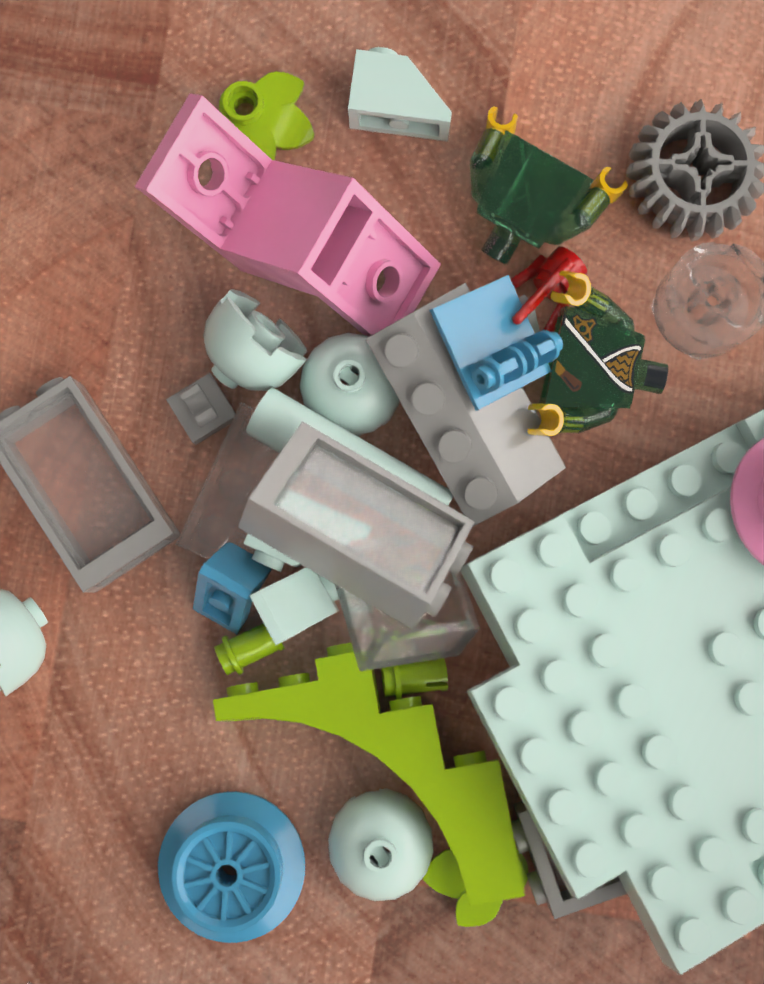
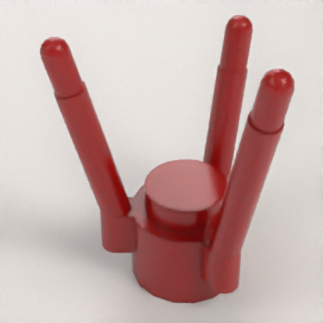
M558 246L548 258L540 254L529 267L511 278L514 288L517 289L534 276H537L533 281L537 290L513 316L512 322L514 324H521L545 298L552 300V292L567 293L569 283L565 277L559 275L560 271L577 272L587 275L585 264L573 251L566 247ZM558 303L543 330L555 332L569 304Z

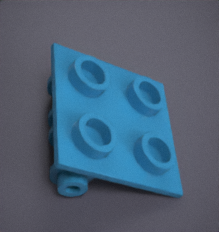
M509 275L429 310L475 411L552 372L548 363L557 359L563 348V341L556 332L541 330L534 333L528 317L519 325L512 322L513 316L522 307V304Z

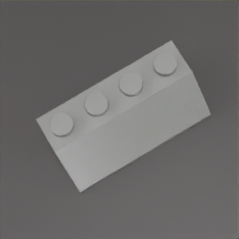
M464 283L368 337L366 341L463 515L475 521L473 525L475 526L518 504L563 471L566 466L550 436L528 434L527 429H537L541 424V420L535 410H528L529 404L532 403L523 387L475 411L429 311L471 292L467 284Z

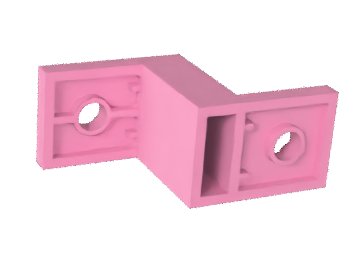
M188 95L135 185L139 191L242 272L319 297L357 330L369 337L414 312L441 265L354 178L270 159L202 95ZM209 159L212 177L208 184L202 187L198 179V170L203 161ZM383 270L385 282L382 288L377 291V278Z

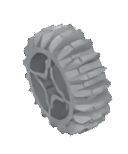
M702 99L694 102L690 112L680 102L674 105L670 115L661 111L654 117L652 121L653 126L647 125L642 128L638 135L640 143H635L629 153L630 158L635 162L628 166L626 177L636 180L629 189V197L645 198L638 207L639 215L647 214L650 211L657 215L652 222L653 229H658L664 222L671 224V238H677L683 229L687 228L691 242L699 240L704 230L713 239L722 234L724 227L734 230L742 222L741 216H749L754 211L757 204L754 199H758L764 193V183L760 181L764 177V163L757 161L764 154V145L750 143V140L756 134V127L742 130L738 126L741 121V112L735 113L728 119L722 116L724 112L723 103L715 105L709 113L706 112ZM688 139V144L682 154H673L670 159H659L660 150L663 147L677 140ZM723 183H732L728 199L716 204L706 205V197L710 194L711 188H719ZM668 187L678 191L682 199H680L674 193H672Z

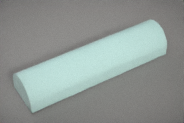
M273 387L263 396L247 425V435L280 453L301 422H304L448 506L453 498L451 491L445 486Z

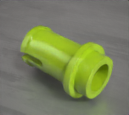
M264 623L231 639L226 635L222 637L223 643L214 647L220 664L227 675L235 671L238 675L244 673V667L285 649L283 642L277 645L274 643Z
M444 657L398 663L397 658L391 659V664L381 665L385 697L395 696V700L402 699V694L436 690L448 691V675Z

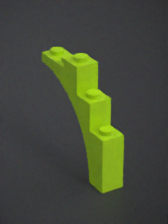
M357 642L327 647L328 657L315 659L318 674L317 681H310L309 673L294 674L278 678L279 688L259 691L258 682L227 687L228 697L213 699L216 721L232 722L272 719L302 723L341 736L374 755L412 788L438 822L457 860L470 906L525 896L499 760L487 761L485 751L453 756L455 767L445 768L433 704L422 706L420 696L389 701L391 712L381 713L371 652L368 649L359 651Z

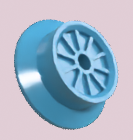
M227 791L215 793L192 803L169 827L159 852V884L165 902L171 912L192 932L217 942L237 943L249 941L273 930L294 908L300 896L305 878L303 844L299 833L288 816L270 801L246 792ZM223 865L233 866L237 871V875L227 874L223 870Z

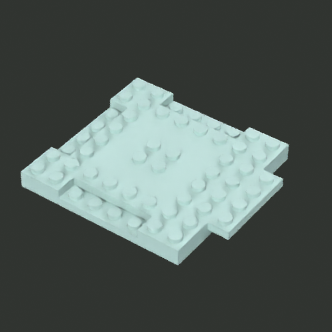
M764 409L464 564L460 570L510 666L508 669L466 692L570 894L579 899L618 876L663 964L680 975L764 923V565L756 560L742 543L736 531L730 507L731 484L736 468L746 452L755 443L764 438Z

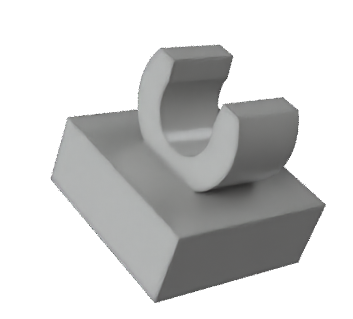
M208 373L166 399L190 440L195 445L239 419L211 373Z

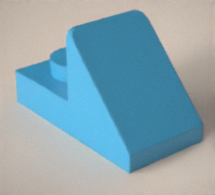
M228 542L209 558L198 572L193 610L238 635L248 619L252 605L250 595L260 590L272 568L253 560V554Z

